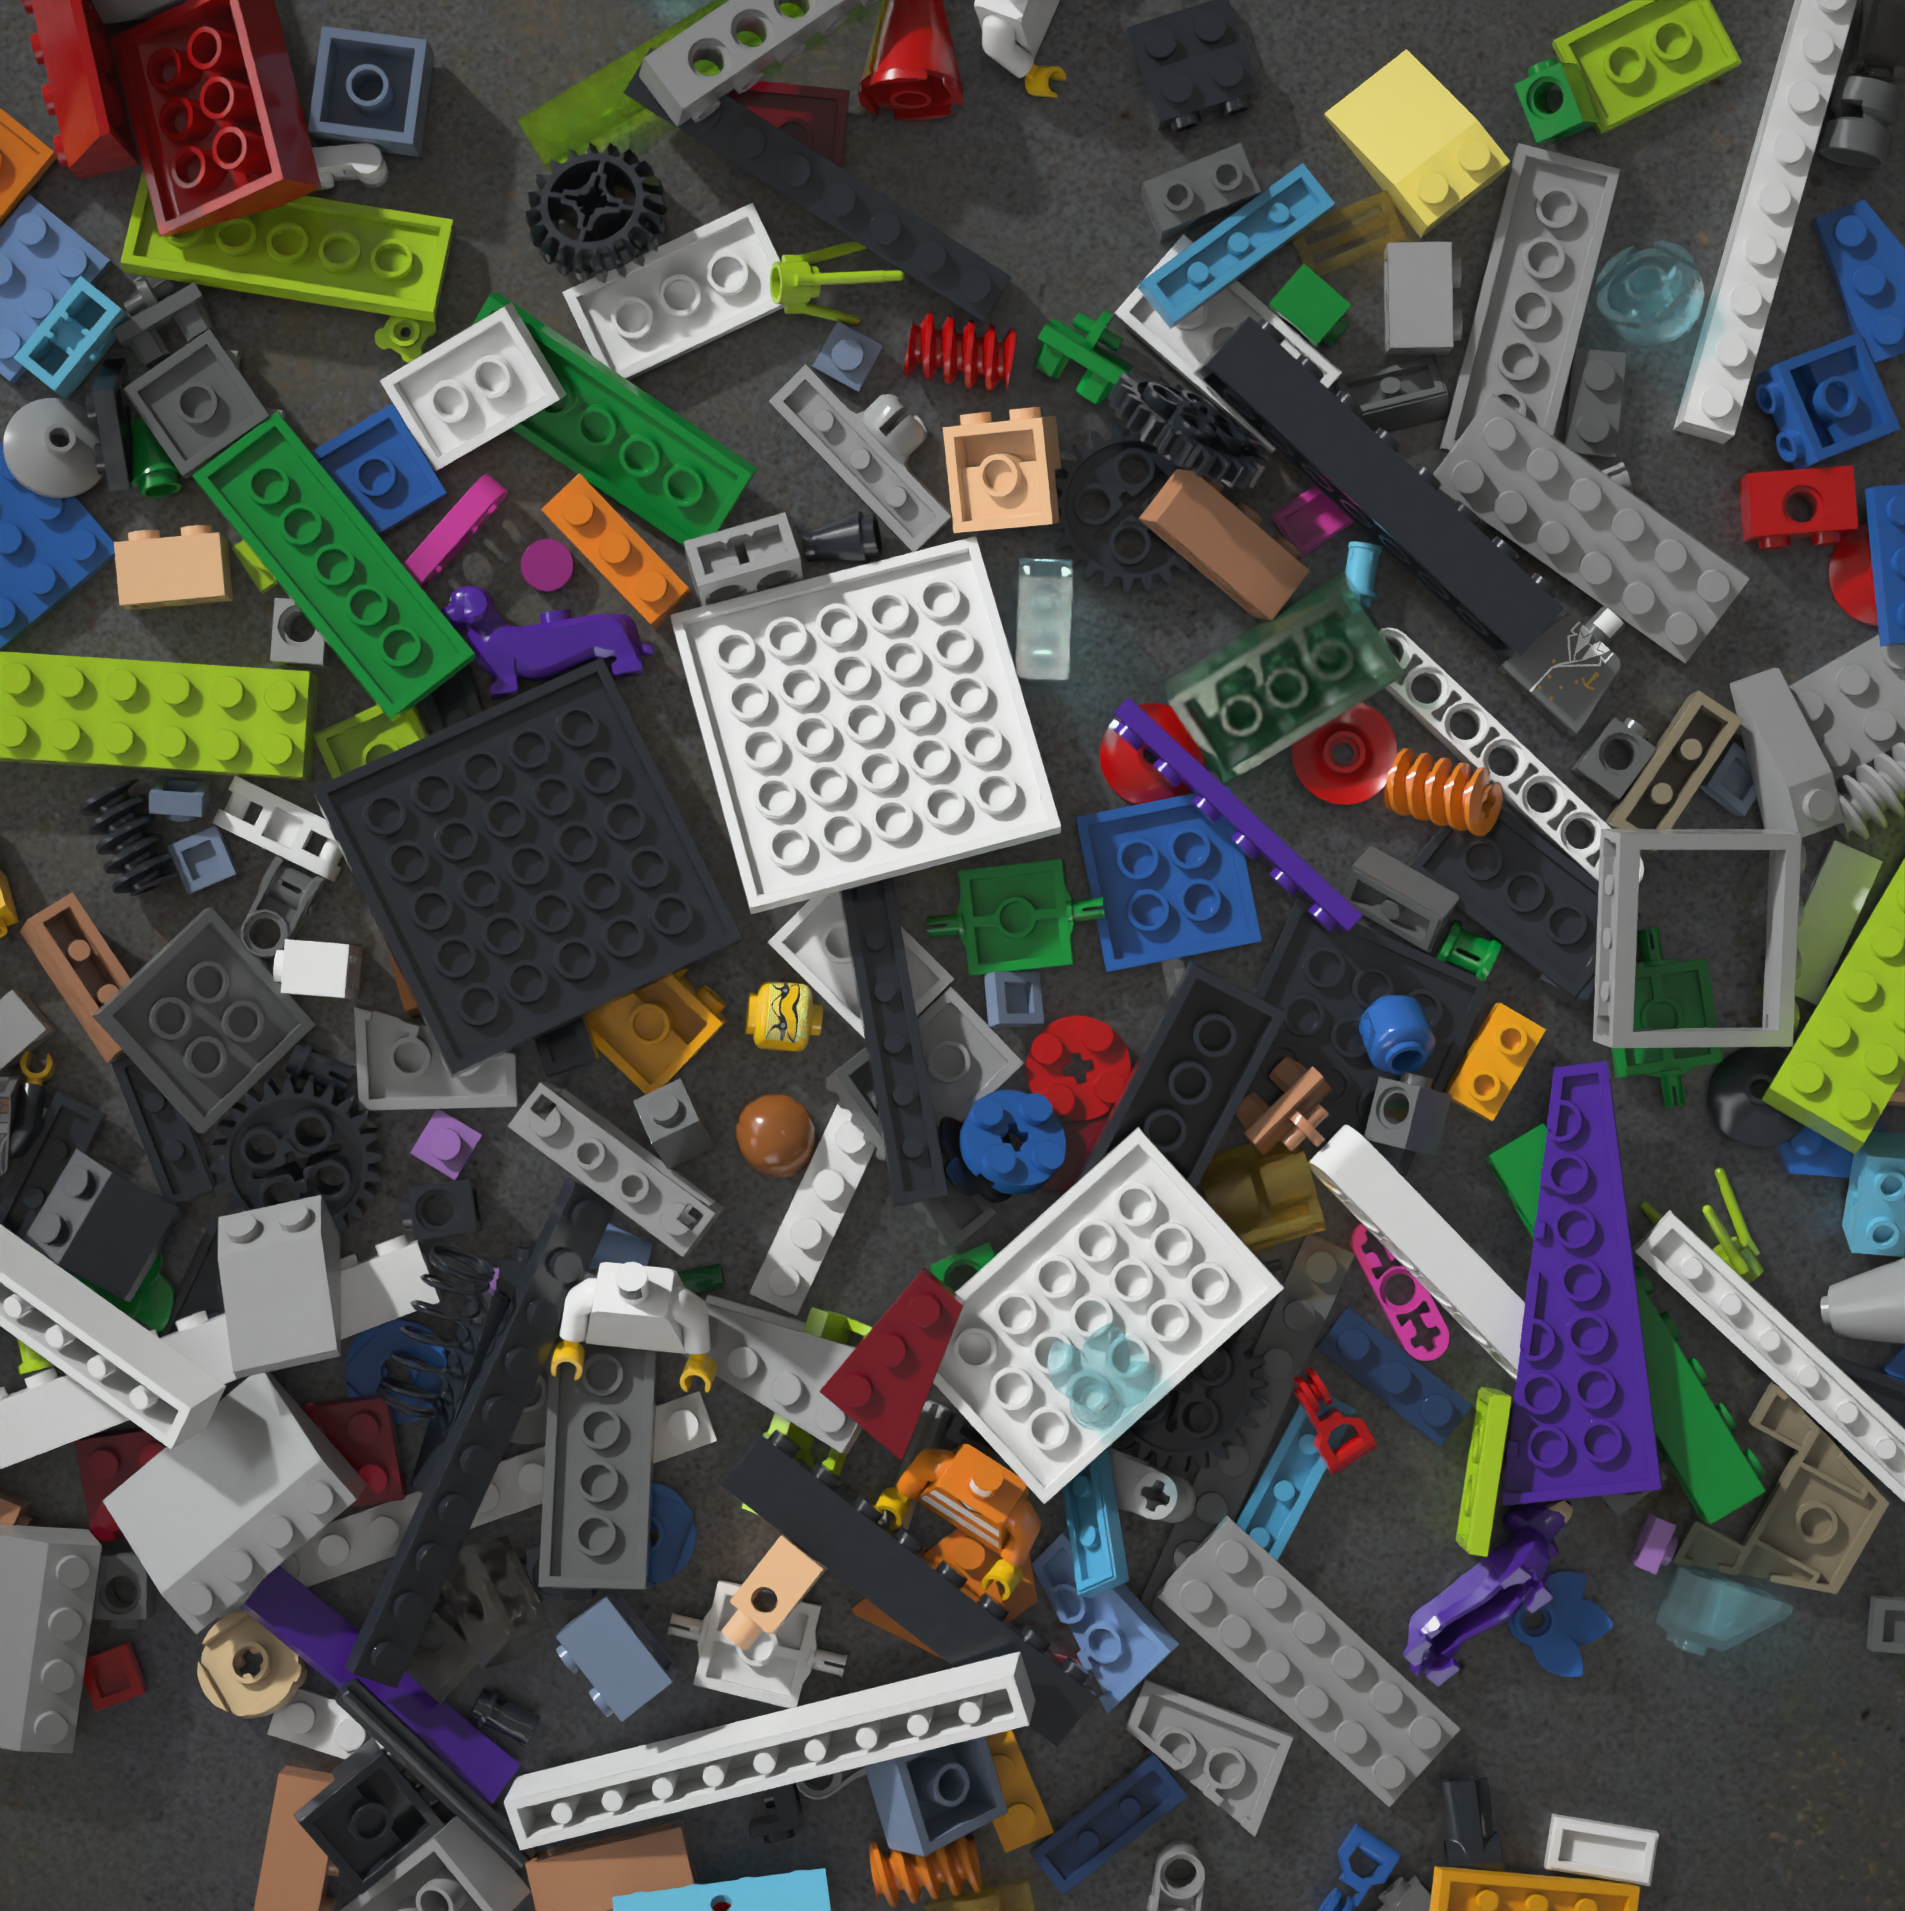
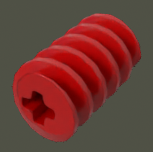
M927 312L920 325H915L913 320L903 374L910 377L920 363L922 364L924 378L928 381L933 379L940 367L943 368L946 384L952 385L961 371L964 374L966 388L972 389L982 375L984 376L987 392L993 393L1001 379L1005 380L1006 392H1008L1017 346L1016 329L1010 328L1001 342L997 340L996 329L993 324L988 325L982 337H977L973 320H968L962 332L956 333L954 317L948 316L939 330L935 329L933 313Z

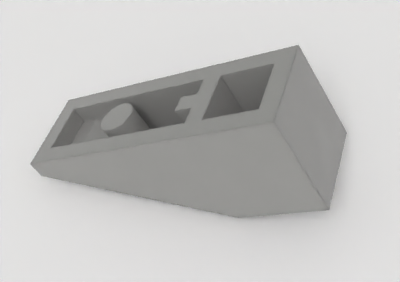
M1771 668L1729 683L1737 716L1743 719L1739 726L1764 829H1781L1800 833L1803 838L1843 823L1844 819L1832 770L1780 669Z

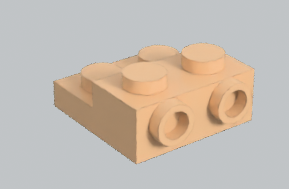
M1041 407L1009 410L1010 420L992 422L991 412L960 415L961 425L943 427L954 533L1060 523L1054 471L1061 469L1056 416L1042 417Z

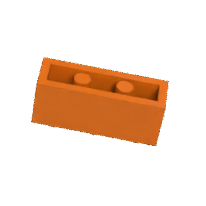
M580 473L541 509L555 527L654 630L693 595L689 587Z

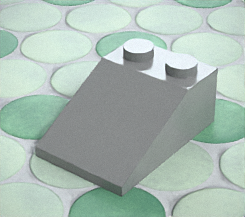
M313 1196L219 1217L218 1263L232 1368L236 1379L341 1356L340 1234L322 1196Z
M456 1815L445 1823L441 1830L363 1895L359 1893L339 1911H513L531 1891L513 1868Z

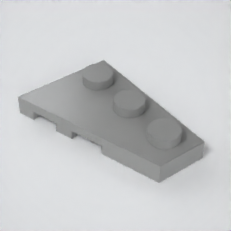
M358 1003L354 1006L359 1111L363 1109L409 1110L518 1106L519 1084L516 1050H511L452 1078L425 1023Z
M1145 1678L1126 1723V1730L1175 1771L1177 1770L1201 1790L1206 1797L1217 1806H1220L1237 1820L1243 1828L1256 1837L1292 1744L1293 1736Z

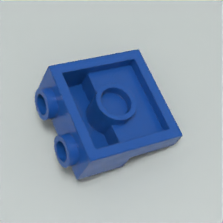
M1860 332L1780 362L1756 375L1759 383L1755 393L1757 403L1763 412L1767 414L1772 413L1780 432L1776 438L1777 450L1783 460L1793 463L1795 470L1810 468L1901 429Z

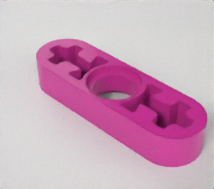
M488 473L482 476L466 492L404 562V568L423 591L428 588L506 498L508 491Z
M1362 1223L1358 1224L1351 1235V1250L1355 1253V1258L1402 1348L1407 1354L1421 1361H1430L1440 1357L1448 1347L1449 1330L1430 1293L1403 1265L1391 1266L1375 1278L1372 1268L1380 1267L1382 1264L1374 1252L1364 1253L1362 1251L1361 1245L1367 1242L1365 1232L1368 1229ZM1383 1246L1390 1261L1394 1260L1395 1257ZM1397 1274L1407 1275L1413 1281L1415 1287L1412 1299L1403 1305L1392 1304L1385 1295L1387 1281ZM1423 1301L1428 1310L1417 1314L1425 1327H1436L1438 1334L1432 1338L1434 1347L1428 1351L1422 1345L1413 1347L1410 1339L1417 1335L1411 1319L1407 1318L1400 1325L1396 1317L1398 1314L1412 1312Z

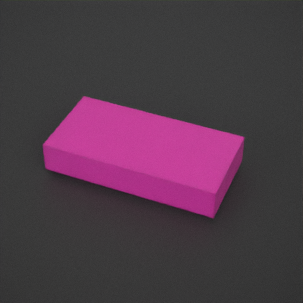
M1315 486L1269 517L1280 535L1300 551L1301 554L1297 558L1298 561L1354 523Z

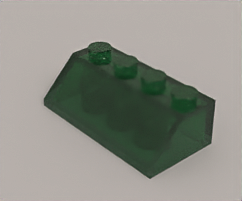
M1344 571L1279 611L1272 621L1265 620L1165 683L1169 704L1222 783L1226 785L1405 675V672L1373 613Z

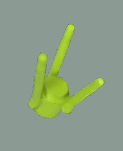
M857 241L800 255H782V262H774L771 267L770 292L775 304H784L786 314L803 313L836 322L858 325L861 322L859 316L808 303L810 298L819 297L821 285L901 281L904 279L905 274L901 270L820 273L817 266L809 265L866 249L865 246Z
M1719 1167L1715 1170V1176L1738 1238L1736 1236L1731 1238L1712 1206L1705 1205L1702 1209L1720 1242L1713 1250L1748 1283H1751L1764 1272L1762 1265L1756 1258L1760 1251L1749 1234L1726 1172L1723 1168ZM1643 1201L1640 1203V1210L1656 1225L1663 1215L1656 1211L1648 1202Z

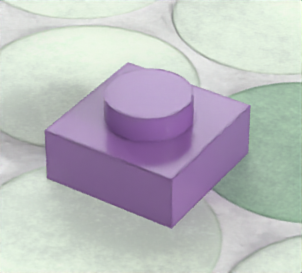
M436 1109L410 1154L450 1178L458 1180L484 1134L446 1111Z
M1649 1512L1629 1562L1655 1575L1660 1564L1668 1566L1676 1551L1679 1540L1677 1536L1673 1535L1676 1525Z

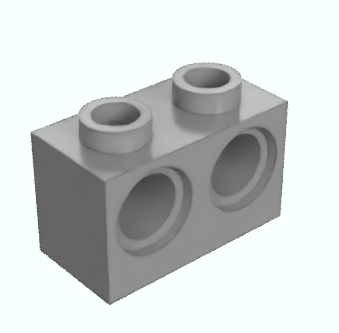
M785 512L684 541L688 569L700 607L803 581L800 555Z

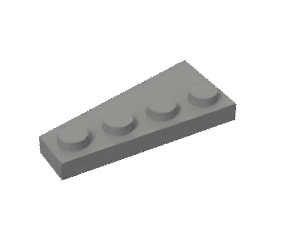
M705 1302L709 1312L711 1350L706 1352V1355L712 1357L717 1364L716 1376L840 1453L848 1454L862 1427L819 1391L855 1347ZM689 1353L682 1354L689 1359Z

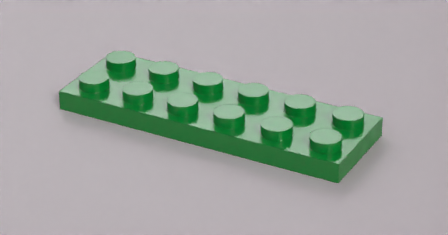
M497 291L492 293L487 298L473 325L508 305L511 301ZM512 302L567 395L510 429L575 473H580L588 482L683 546L684 541L721 531L758 468Z
M275 412L192 475L198 486L391 723L476 659L475 653L278 412Z

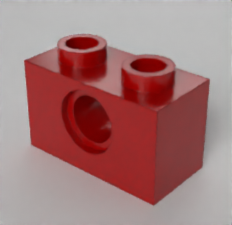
M1853 465L1747 473L1739 480L1744 543L1759 542V550L1791 547V539L1811 538L1812 546L1844 543L1843 535L1850 534L1858 529ZM1790 497H1800L1808 503L1810 517L1807 522H1797L1789 516L1787 501Z

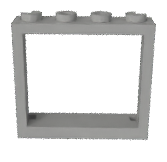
M1601 829L1593 1041L1610 1048L1793 1047V1032L1798 1029L1800 1020L1799 1008L1795 1002V985L1802 970L1801 954L1797 949L1798 927L1801 926L1804 918V904L1799 896L1800 874L1803 873L1806 866V850L1802 844V834L1781 829ZM1640 850H1770L1762 1027L1633 1028Z
M540 1082L508 1125L510 1129L682 1257L695 1250L726 1208L674 1168L667 1169L658 1156L558 1082ZM553 1102L557 1106L551 1111L548 1107ZM693 1207L702 1213L698 1220L689 1214Z

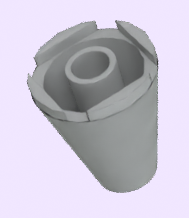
M1905 1257L1830 1285L1828 1296L1821 1298L1820 1305L1825 1327L1833 1328L1836 1336L1840 1338L1905 1344Z

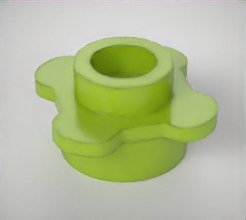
M390 315L384 328L376 331L375 342L379 348L383 350L392 349L402 356L404 362L410 363L423 355L422 350L425 348L428 338L435 335L437 325L436 322ZM403 328L410 329L411 333L408 337L401 336Z

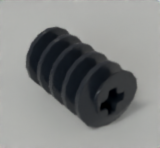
M139 779L129 780L108 787L92 795L79 808L83 816H98L88 825V833L92 836L106 835L95 847L99 855H114L105 863L103 867L105 873L122 874L111 887L113 892L116 894L130 893V896H137L157 889L180 877L178 872L162 873L160 869L172 857L170 853L153 852L152 848L164 839L162 833H145L144 829L156 817L154 814H138L136 811L139 806L148 800L146 794L130 795L128 792Z

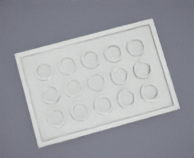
M1138 1127L955 1292L965 1301V1304L933 1383L1045 1504L1281 1292L1284 1287Z

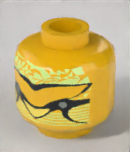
M765 981L760 985L757 993L749 992L745 1018V1034L753 1035L755 1045L761 1049L801 1052L808 1045L810 1035L820 1036L823 1004H813L812 991L805 984Z

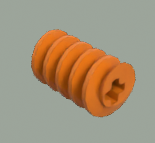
M1403 748L1397 754L1388 772L1384 788L1385 807L1390 811L1393 810L1401 816L1412 815L1416 820L1428 821L1430 819L1435 825L1447 826L1449 824L1454 830L1466 831L1468 829L1473 835L1485 836L1492 829L1497 821L1504 797L1503 787L1500 782H1495L1491 785V775L1488 768L1480 767L1472 776V770L1468 763H1459L1453 771V765L1449 758H1440L1434 766V759L1431 754L1421 753L1415 761V753L1410 748Z
M974 1831L972 1840H967L964 1835L925 1857L890 1848L888 1854L883 1855L876 1841L870 1842L869 1857L878 1903L880 1894H883L892 1908L897 1907L901 1890H904L911 1903L916 1904L920 1901L923 1886L926 1887L933 1900H938L941 1896L943 1883H947L954 1896H960L964 1879L969 1881L975 1893L982 1891L983 1881Z

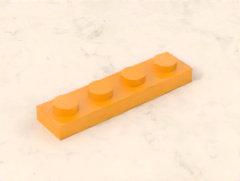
M1435 1866L1429 1911H1637L1640 1887L1633 1883Z

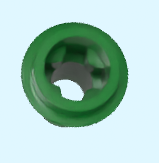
M142 418L132 421L129 424L132 435V485L139 488L141 497L148 499L161 498L178 492L182 488L180 479L183 476Z

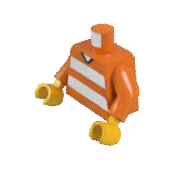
M963 1443L952 1451L938 1448H927L921 1451L896 1481V1488L891 1487L883 1490L876 1506L881 1510H889L895 1515L889 1528L896 1530L900 1527L911 1506L910 1499H915V1501L999 1555L1001 1554L1003 1559L997 1561L983 1578L982 1588L986 1591L996 1579L1005 1587V1594L1001 1600H1007L1023 1580V1573L1019 1566L1025 1564L1041 1526L1039 1515L1029 1502V1487L1018 1475L969 1444Z

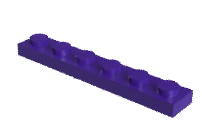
M1129 697L1113 713L1112 717L1119 723L1114 729L1116 734L1135 751H1138L1143 745L1158 759L1154 763L1153 768L1175 788L1182 781L1197 796L1191 803L1212 823L1215 824L1219 818L1226 822L1235 831L1230 838L1231 841L1249 858L1254 860L1260 854L1271 864L1274 869L1269 876L1285 892L1291 896L1297 891L1301 892L1313 904L1308 910L1309 914L1326 930L1332 932L1338 927L1345 933L1363 916Z

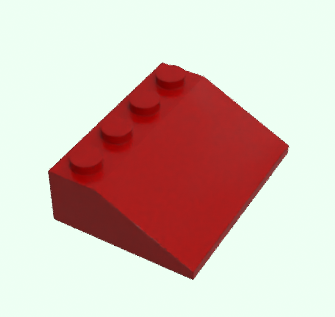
M22 0L26 13H34L38 32L30 34L31 45L38 65L45 64L49 83L42 85V94L48 114L50 116H57L61 134L53 136V142L60 166H68V169L78 179L140 166L109 26L102 23L91 0Z
M187 0L111 38L160 236L169 237L277 208L322 188L275 0Z

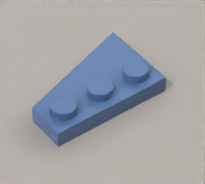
M1068 1529L1061 1533L1031 1564L1059 1621L1069 1625L1081 1649L1077 1656L1082 1666L1086 1670H1092L1103 1692L1099 1699L1107 1714L1117 1707L1179 1645L1124 1583L1092 1598L1078 1596Z

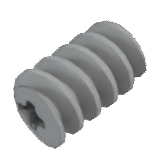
M1901 742L1893 745L1891 750L1892 758L1884 753L1875 756L1873 761L1874 769L1866 764L1858 766L1855 771L1856 780L1849 775H1843L1838 778L1837 794L1844 822L1835 825V827L1845 839L1849 840L1848 833L1852 830L1864 840L1870 838L1866 823L1869 820H1872L1881 829L1887 828L1888 824L1885 816L1887 809H1890L1901 819L1905 817L1903 804L1905 799L1904 743Z

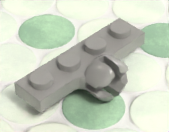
M805 364L769 400L775 409L912 552L919 551L952 519V513L912 473L907 464L909 456L926 439L927 430L923 422L917 415L913 417L910 414L892 431L889 430L909 409V406L893 394L880 395L865 411L857 413L847 405L809 364Z

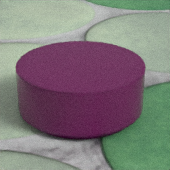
M541 539L528 546L523 553L521 571L524 579L532 588L543 593H554L562 590L570 583L574 575L575 563L572 554L565 545L553 539Z

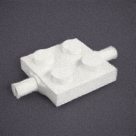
M719 1579L713 1605L704 1617V1620L672 1613L670 1620L672 1624L668 1628L667 1635L671 1634L698 1641L699 1663L693 1685L786 1708H794L798 1705L802 1684L811 1673V1669L839 1675L840 1677L843 1676L848 1655L817 1648L815 1630L822 1604L802 1599L775 1633L770 1635L763 1630L747 1651L739 1648L722 1633V1629L738 1610L730 1600L742 1586L741 1584ZM762 1590L760 1593L761 1600L766 1605L773 1607L777 1602V1596L774 1592Z

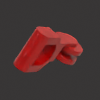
M1309 1367L1304 1370L1307 1378L1306 1381L1299 1375L1292 1378L1295 1386L1293 1392L1317 1432L1313 1445L1329 1472L1334 1475L1378 1446L1365 1422L1358 1416L1341 1414L1335 1407L1318 1417L1316 1416V1413L1321 1411L1318 1404L1319 1400L1325 1406L1332 1404L1333 1400L1318 1374ZM1341 1424L1351 1425L1356 1436L1332 1450L1328 1444L1331 1431Z

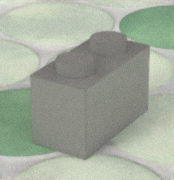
M1452 242L1388 243L1383 252L1385 356L1449 355L1454 347L1453 341H1461L1462 310L1453 309V288L1461 287V258L1452 257Z

